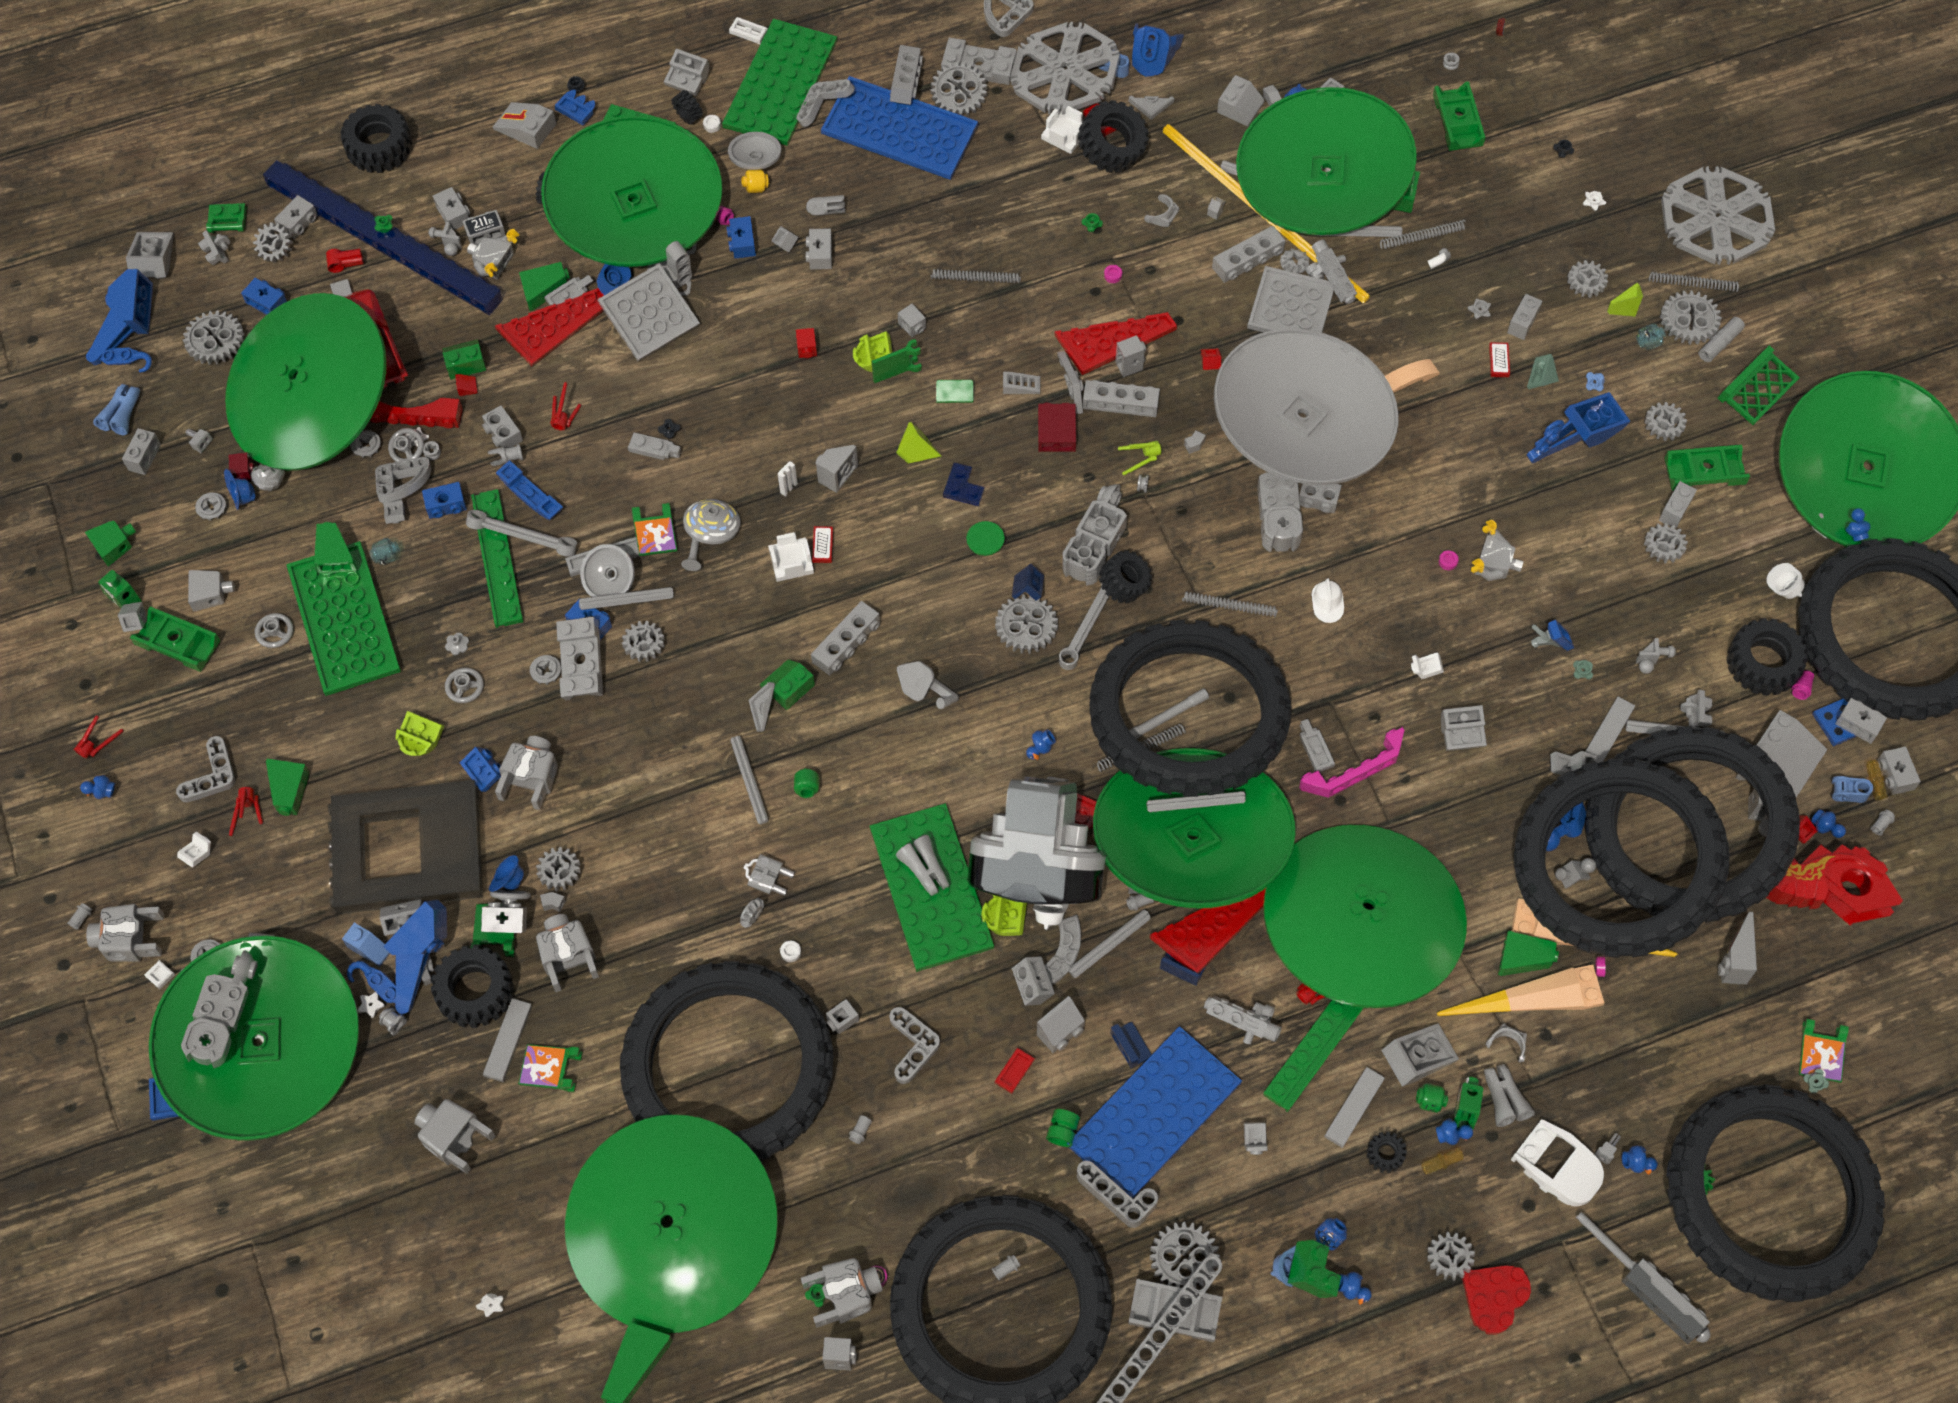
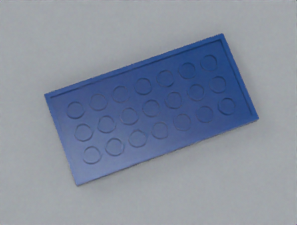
M849 76L847 80H850L855 89L850 96L837 98L821 128V134L951 180L978 127V121L913 98L911 105L891 102V90Z
M1179 1026L1075 1135L1073 1145L1069 1148L1083 1161H1090L1095 1164L1133 1199L1238 1088L1242 1080Z

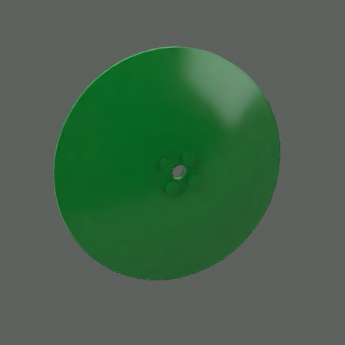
M1324 87L1309 89L1284 97L1266 108L1254 119L1245 131L1238 148L1236 158L1237 177L1240 188L1250 205L1261 216L1275 225L1290 231L1309 235L1346 233L1375 222L1399 203L1409 189L1414 177L1416 146L1412 132L1405 120L1393 107L1381 99L1365 92L1348 88ZM1324 168H1330V169H1331V170L1328 171V172L1322 171V169H1324Z
M624 116L592 124L571 136L560 146L549 161L544 173L541 189L542 203L547 221L552 230L575 252L607 265L624 267L645 266L666 261V248L672 242L678 241L686 251L706 234L715 221L720 209L722 180L716 160L709 149L688 130L658 118ZM633 197L638 199L635 202L629 201V199Z
M314 293L294 298L267 314L251 330L241 344L232 363L227 380L225 398L227 419L231 432L245 453L247 452L257 462L270 468L292 471L320 465L347 448L368 424L377 408L384 387L386 351L382 335L375 321L369 313L352 300L329 293ZM298 372L296 378L293 379V375Z
M1878 371L1849 372L1829 378L1812 388L1799 400L1789 414L1783 427L1779 444V467L1782 481L1797 511L1814 529L1825 537L1845 547L1859 545L1862 541L1873 539L1885 541L1887 538L1902 539L1904 543L1910 544L1912 541L1923 543L1940 532L1958 510V425L1944 405L1923 387L1890 373ZM1864 462L1872 465L1871 471L1864 468ZM1860 508L1866 514L1863 520L1871 525L1868 532L1869 538L1853 541V537L1846 532V528L1851 522H1856L1852 519V511ZM1820 513L1824 515L1823 518L1819 516Z
M1181 748L1156 752L1166 758L1185 762L1209 761L1228 755L1218 751L1198 748ZM1118 771L1105 785L1098 797L1093 815V834L1097 849L1106 856L1105 864L1119 880L1137 893L1172 906L1215 908L1250 898L1274 882L1282 873L1291 857L1296 834L1295 820L1284 793L1263 772L1258 777L1249 779L1245 785L1236 789L1229 788L1224 790V793L1243 791L1246 797L1244 803L1148 812V800L1188 796H1183V793L1172 792L1171 795L1159 792L1157 788L1150 785L1145 787L1134 781L1131 775ZM1191 835H1192V836H1196V837H1198V838L1195 839V840H1192V839H1189L1188 836H1191Z
M1342 825L1314 832L1294 844L1286 867L1265 890L1263 905L1264 921L1268 937L1276 954L1287 969L1303 984L1326 998L1339 1003L1363 1008H1387L1418 1000L1432 992L1447 979L1455 968L1465 945L1467 934L1466 909L1462 895L1453 877L1445 866L1426 848L1414 840L1388 829L1368 825ZM1370 903L1374 909L1367 910L1363 904Z
M252 936L218 945L191 961L174 978L156 1008L149 1035V1060L155 1083L162 1097L178 1116L191 1126L212 1136L229 1140L251 1141L267 1139L289 1132L306 1123L322 1111L345 1083L353 1066L359 1042V1016L356 1002L351 989L339 970L326 957L305 944L283 937ZM244 950L248 951L252 955L253 960L258 961L257 969L253 979L247 978L245 986L248 988L249 994L236 1032L231 1031L230 1033L232 1043L225 1063L217 1068H213L212 1064L202 1065L193 1058L189 1062L182 1050L181 1044L188 1024L194 1020L193 1013L206 976L215 974L233 979L234 975L231 974V970L236 956H241ZM257 1036H263L264 1042L260 1046H254V1040ZM210 1040L204 1041L203 1046H207V1043L210 1045Z
M662 1115L635 1122L610 1136L592 1153L581 1168L570 1192L565 1216V1240L570 1263L578 1281L589 1297L603 1311L626 1325L631 1322L662 1333H681L708 1326L724 1318L739 1307L763 1278L774 1252L778 1230V1209L775 1193L766 1169L757 1155L744 1141L728 1129L714 1122L688 1115ZM667 1215L673 1218V1224L669 1228H665L662 1225V1220Z

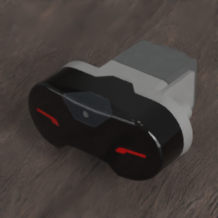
M1024 776L1011 779L1007 791L1006 813L994 814L992 832H981V835L971 839L968 884L979 891L1014 902L1028 904H1081L1099 901L1102 898L1106 856L1102 851L1097 850V846L1087 844L1088 826L1075 823L1076 783L1069 782L1068 779L1055 777L1042 779Z

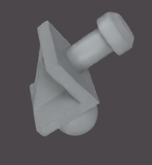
M446 222L443 230H437L436 227L429 229L430 238H442L444 251L448 256L456 255L458 249L462 250L460 237L456 235L449 222Z
M1654 638L1649 646L1639 652L1636 664H1639V669L1642 673H1651L1660 655H1668V657L1672 658L1675 656V647H1659V638Z
M1586 858L1583 861H1570L1562 868L1556 870L1555 877L1562 881L1565 889H1568L1580 880H1590L1591 878L1588 873H1592L1596 869V862L1591 858Z

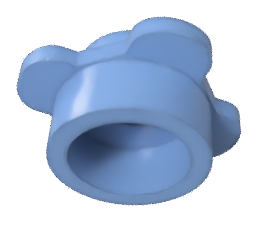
M1587 373L1586 378L1588 382L1586 388L1588 390L1596 389L1597 391H1602L1605 382L1604 375L1602 373Z

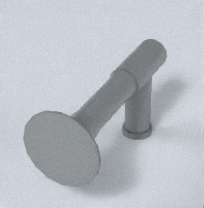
M693 538L689 557L681 563L682 567L689 571L701 569V564L697 561L699 541Z

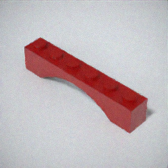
M440 398L432 403L413 408L390 406L379 401L369 421L373 423H400L411 426L425 425L427 427L459 428L463 408L460 399Z

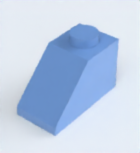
M353 923L342 938L347 948L378 967L383 964L390 954L383 947L385 944L356 923Z

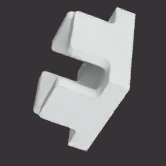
M1068 106L1066 114L1062 115L1061 111L1058 115L1059 110L1055 108L1046 120V129L1042 133L1041 139L1072 154L1080 142L1078 140V133L1080 132L1079 127L1083 122V113Z
M793 532L777 536V544L768 546L777 582L814 574L806 538L796 539V534Z

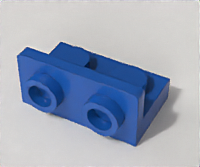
M475 747L460 764L480 791L486 792L500 779L499 769L501 765L492 758L493 754L490 750Z

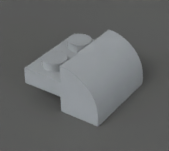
M676 49L669 63L671 67L664 80V84L681 91H688L689 94L697 96L702 83L705 84L707 80L709 62L705 58Z
M1482 705L1444 709L1442 711L1441 731L1444 733L1446 751L1487 746Z

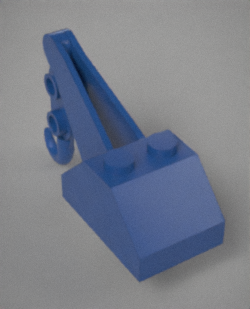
M127 269L108 287L105 300L110 311L90 350L86 354V359L93 365H98L102 361L106 365L131 364L138 359H145L146 365L139 369V372H145L151 367L152 358L148 353L139 352L131 348H116L133 331L137 334H149L153 283L138 269Z
M1610 392L1570 405L1564 412L1569 421L1564 424V421L1559 419L1551 423L1545 429V436L1535 443L1536 447L1528 452L1526 456L1531 463H1535L1582 440L1585 441L1589 448L1599 445L1624 429L1630 420ZM1575 429L1577 430V432H1575L1574 434H1572V435L1566 437L1565 439H1563V440L1557 442L1558 440H1560L1561 438H1563L1564 436H1566L1567 434H1569V433L1572 432L1573 430H1575Z
M439 900L425 901L383 946L391 955H396V984L383 971L370 967L362 961L353 962L347 969L349 981L351 983L354 982L352 977L353 970L356 968L361 969L369 986L384 1001L395 1003L396 1010L400 1014L409 1013L413 1008L429 954L434 951L438 952L444 946L443 941L447 938V908Z

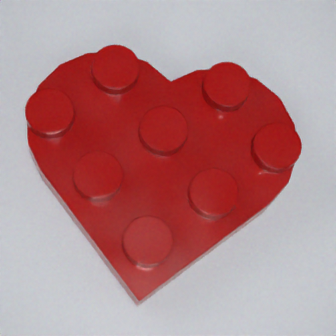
M1499 1266L1471 1270L1470 1273L1464 1271V1278H1462L1472 1322L1489 1335H1498L1505 1332L1513 1323L1515 1317L1514 1310L1521 1308L1528 1301L1531 1293L1530 1281L1524 1270L1519 1267Z

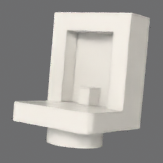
M1438 652L1422 658H1418L1417 655L1412 656L1413 663H1411L1413 673L1417 674L1421 679L1444 672Z
M195 832L192 842L178 851L177 857L193 868L210 855L211 842L207 837Z

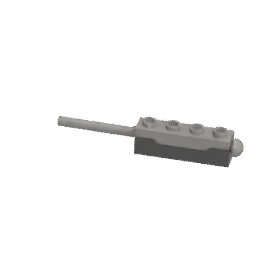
M1583 1212L1576 1217L1631 1271L1622 1282L1687 1345L1696 1336H1698L1696 1340L1701 1343L1707 1342L1710 1339L1711 1333L1706 1327L1709 1323L1706 1314L1691 1305L1689 1298L1685 1294L1679 1293L1668 1278L1662 1277L1651 1262H1646L1642 1259L1637 1264L1613 1243Z

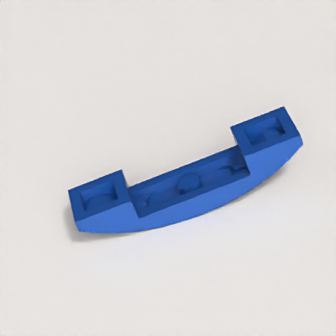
M510 460L496 472V475L517 497L542 517L551 520L563 509V506L550 495L547 496L523 475V472Z

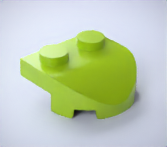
M886 331L873 337H869L867 334L859 339L860 343L857 348L854 347L853 358L861 368L872 372V360L892 353L890 334Z
M407 711L401 728L396 730V740H398L400 750L411 756H422L430 753L437 746L444 725Z
M1003 892L994 894V898L985 903L982 908L983 922L986 921L988 928L1000 936L1023 935L1027 903L1001 898Z

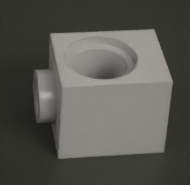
M913 304L898 312V324L911 338L916 334L922 333L926 328V318Z
M142 602L125 604L118 613L123 632L143 629L147 621V615Z

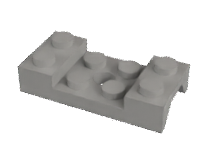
M949 38L941 63V72H943L942 66L949 68V63L955 66L957 61L959 66H961L962 62H965L966 67L971 63L972 70L977 67V73L982 72V78H985L986 81L1009 85L1011 70L1016 57V49L999 46V50L966 45V40ZM976 62H982L983 64H982V65H976L975 63H976Z
M595 617L556 622L557 641L560 642L561 698L570 700L574 696L582 695L603 696L599 620ZM585 655V661L582 664H577L578 656Z
M1137 1279L1128 1324L1147 1329L1153 1328L1183 1288ZM1204 1293L1175 1333L1214 1342L1222 1297ZM1182 1296L1179 1299L1182 1307L1187 1308L1192 1304L1188 1296ZM1171 1313L1166 1316L1168 1324L1176 1325L1178 1323V1316H1173Z

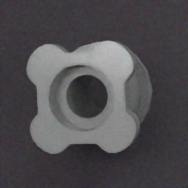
M394 1008L383 1010L379 1016V1024L385 1025L392 1035H396L407 1022L403 1015L396 1013Z

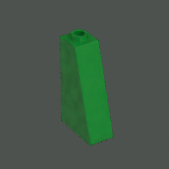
M629 1322L601 1396L603 1402L629 1403L673 1341L671 1336Z

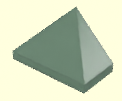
M1548 354L1536 357L1527 388L1532 389L1558 382L1553 356Z

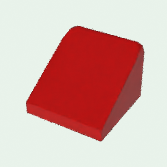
M1219 349L1201 350L1203 370L1220 369L1221 354Z
M455 374L459 396L478 393L475 376Z
M1799 815V841L1805 844L1817 830L1808 816Z

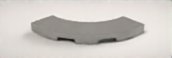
M1077 915L1066 918L1058 924L1060 930L1059 948L1055 956L1044 965L1052 986L1069 972V968L1075 963L1078 956L1081 929Z

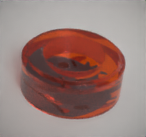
M1506 18L1498 19L1496 35L1503 36Z

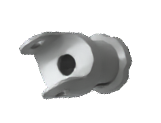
M517 444L515 447H501L488 451V454L498 453L502 457L500 460L491 462L492 466L505 464L509 460H523L520 444Z

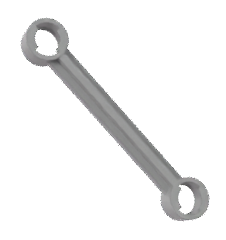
M470 510L467 513L466 525L469 528L490 529L554 548L558 554L563 556L575 555L577 541L573 538H556L486 517V514L479 510Z
M1100 589L1069 647L1061 650L1059 664L1063 669L1072 670L1078 665V653L1109 598L1105 594V589ZM1064 655H1071L1074 662L1066 663L1062 657Z

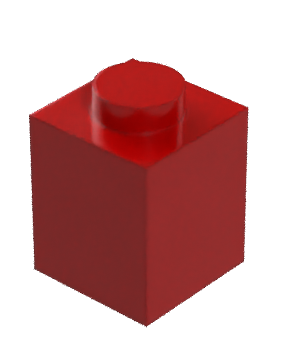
M814 328L796 329L799 358L817 356Z

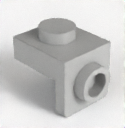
M402 499L383 503L386 524L399 523L405 520V508Z
M1244 1122V1147L1246 1151H1250V1154L1259 1155L1263 1154V1151H1268L1265 1122Z

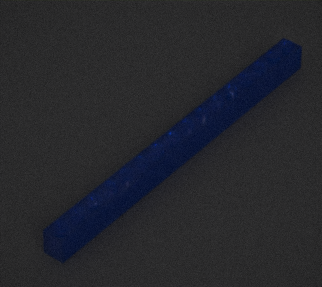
M276 160L263 174L267 186L291 200L297 195L314 205L317 215L487 315L490 316L503 301L501 291L497 286L488 284L482 277H476L468 269H463L454 261L445 259L439 252H433L425 244H420L413 237L401 233L396 227L386 233L376 231L375 217L370 212L361 210L355 203H349L341 195L337 196L332 193L329 188L322 187L315 180L306 178L300 171H294L288 164H282Z

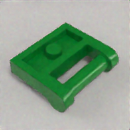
M245 203L209 205L208 222L206 223L207 231L209 233L227 230L244 232L247 210Z

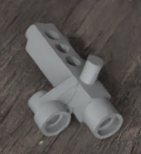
M1320 240L1313 244L1312 249L1316 254L1317 262L1306 267L1305 270L1308 276L1324 279L1323 275L1325 274L1341 303L1350 304L1355 301L1357 292L1340 264L1346 261V257L1344 255L1336 257L1332 248L1329 249L1325 240Z
M1214 996L1212 998L1208 997L1204 1008L1207 1009V1014L1247 1031L1243 1040L1246 1044H1251L1254 1035L1260 1038L1264 1037L1273 1042H1276L1280 1035L1282 1027L1270 1021L1275 1008L1268 1004L1265 1006L1256 1002L1251 1011L1234 1003L1232 1004L1227 999Z

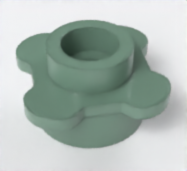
M1586 660L1574 662L1575 672L1573 675L1576 679H1591L1593 677L1591 672L1593 664Z
M1816 1069L1812 1074L1804 1075L1803 1079L1808 1083L1811 1093H1817L1819 1090L1829 1086V1082L1823 1076L1824 1072L1821 1069Z

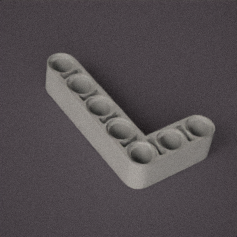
M674 241L666 248L668 266L664 270L675 287L679 288L690 281L692 272L689 254L678 241Z

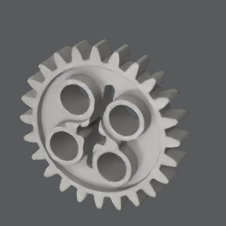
M956 61L955 66H952L951 63H949V68L942 66L943 72L937 70L938 77L933 76L934 82L931 83V88H933L931 89L932 101H936V107L940 106L942 109L956 114L959 113L962 116L963 113L969 116L970 110L976 113L975 107L981 108L980 102L984 103V97L987 96V91H985L987 90V85L985 84L986 79L982 78V72L977 73V67L972 70L971 63L966 67L965 62H962L961 66H959ZM956 76L962 77L960 80L954 79ZM970 86L975 87L974 90H968L967 88ZM946 88L951 90L947 93L943 92ZM958 99L964 100L962 103L956 102Z
M1692 290L1688 295L1685 291L1682 292V295L1677 292L1675 297L1670 296L1669 300H1666L1662 307L1661 325H1665L1664 331L1670 330L1669 336L1675 335L1674 340L1681 338V343L1688 340L1689 345H1691L1692 341H1695L1698 345L1700 340L1705 343L1707 338L1711 340L1713 335H1716L1721 325L1722 317L1719 316L1721 311L1716 310L1717 304L1712 305L1713 299L1706 300L1707 295L1700 297V292L1694 295Z
M219 310L215 314L209 311L207 316L202 313V318L196 316V322L190 321L191 327H186L187 332L183 333L185 337L183 342L190 357H194L195 361L200 359L202 364L207 360L209 365H211L212 361L218 364L220 359L226 362L225 357L232 359L231 353L237 354L236 348H240V342L244 341L242 337L244 336L243 328L238 319H234L232 314L228 316L226 311L221 315ZM205 328H208L213 336L209 335ZM217 339H218L219 343H220L223 347H220V346L217 344V342H216Z
M1022 594V599L1017 597L1014 602L1008 599V606L1002 604V610H998V616L995 618V629L998 630L997 636H1001V643L1006 642L1007 648L1012 645L1014 652L1017 648H1020L1021 653L1024 652V649H1027L1030 654L1033 648L1036 652H1038L1039 646L1045 649V642L1051 644V638H1055V631H1057L1058 625L1056 624H1058V618H1055L1056 611H1052V605L1046 607V600L1040 602L1039 598L1035 601L1031 596L1026 599L1025 595ZM1019 612L1022 613V615L1017 616L1015 615V613ZM1039 615L1041 618H1034V616ZM1017 629L1019 632L1014 633L1012 630ZM1037 632L1038 635H1031L1030 633Z
M1185 1222L1182 1223L1181 1228L1178 1227L1177 1223H1174L1173 1230L1166 1226V1234L1160 1231L1159 1237L1161 1240L1154 1238V1243L1157 1246H1151L1150 1250L1156 1253L1150 1255V1260L1156 1261L1151 1264V1268L1158 1269L1154 1276L1161 1275L1160 1283L1167 1281L1169 1286L1175 1285L1178 1288L1184 1287L1202 1262L1195 1259V1254L1201 1253L1205 1258L1216 1256L1220 1259V1255L1214 1254L1218 1251L1219 1247L1212 1246L1215 1238L1208 1240L1210 1232L1207 1231L1202 1234V1226L1195 1230L1194 1223L1189 1228L1186 1227ZM1186 1238L1189 1240L1190 1245L1182 1246L1179 1240ZM1195 1244H1198V1247L1189 1254L1188 1260L1184 1259L1177 1269L1172 1271L1171 1268L1180 1262L1181 1254L1185 1256ZM1171 1253L1175 1256V1260L1169 1262L1165 1260L1164 1255ZM1214 1261L1206 1263V1269L1209 1272H1215L1213 1269L1218 1268L1217 1263ZM1182 1268H1187L1191 1275L1184 1277L1179 1271ZM1200 1278L1194 1279L1193 1287L1196 1289V1285L1203 1289V1280Z

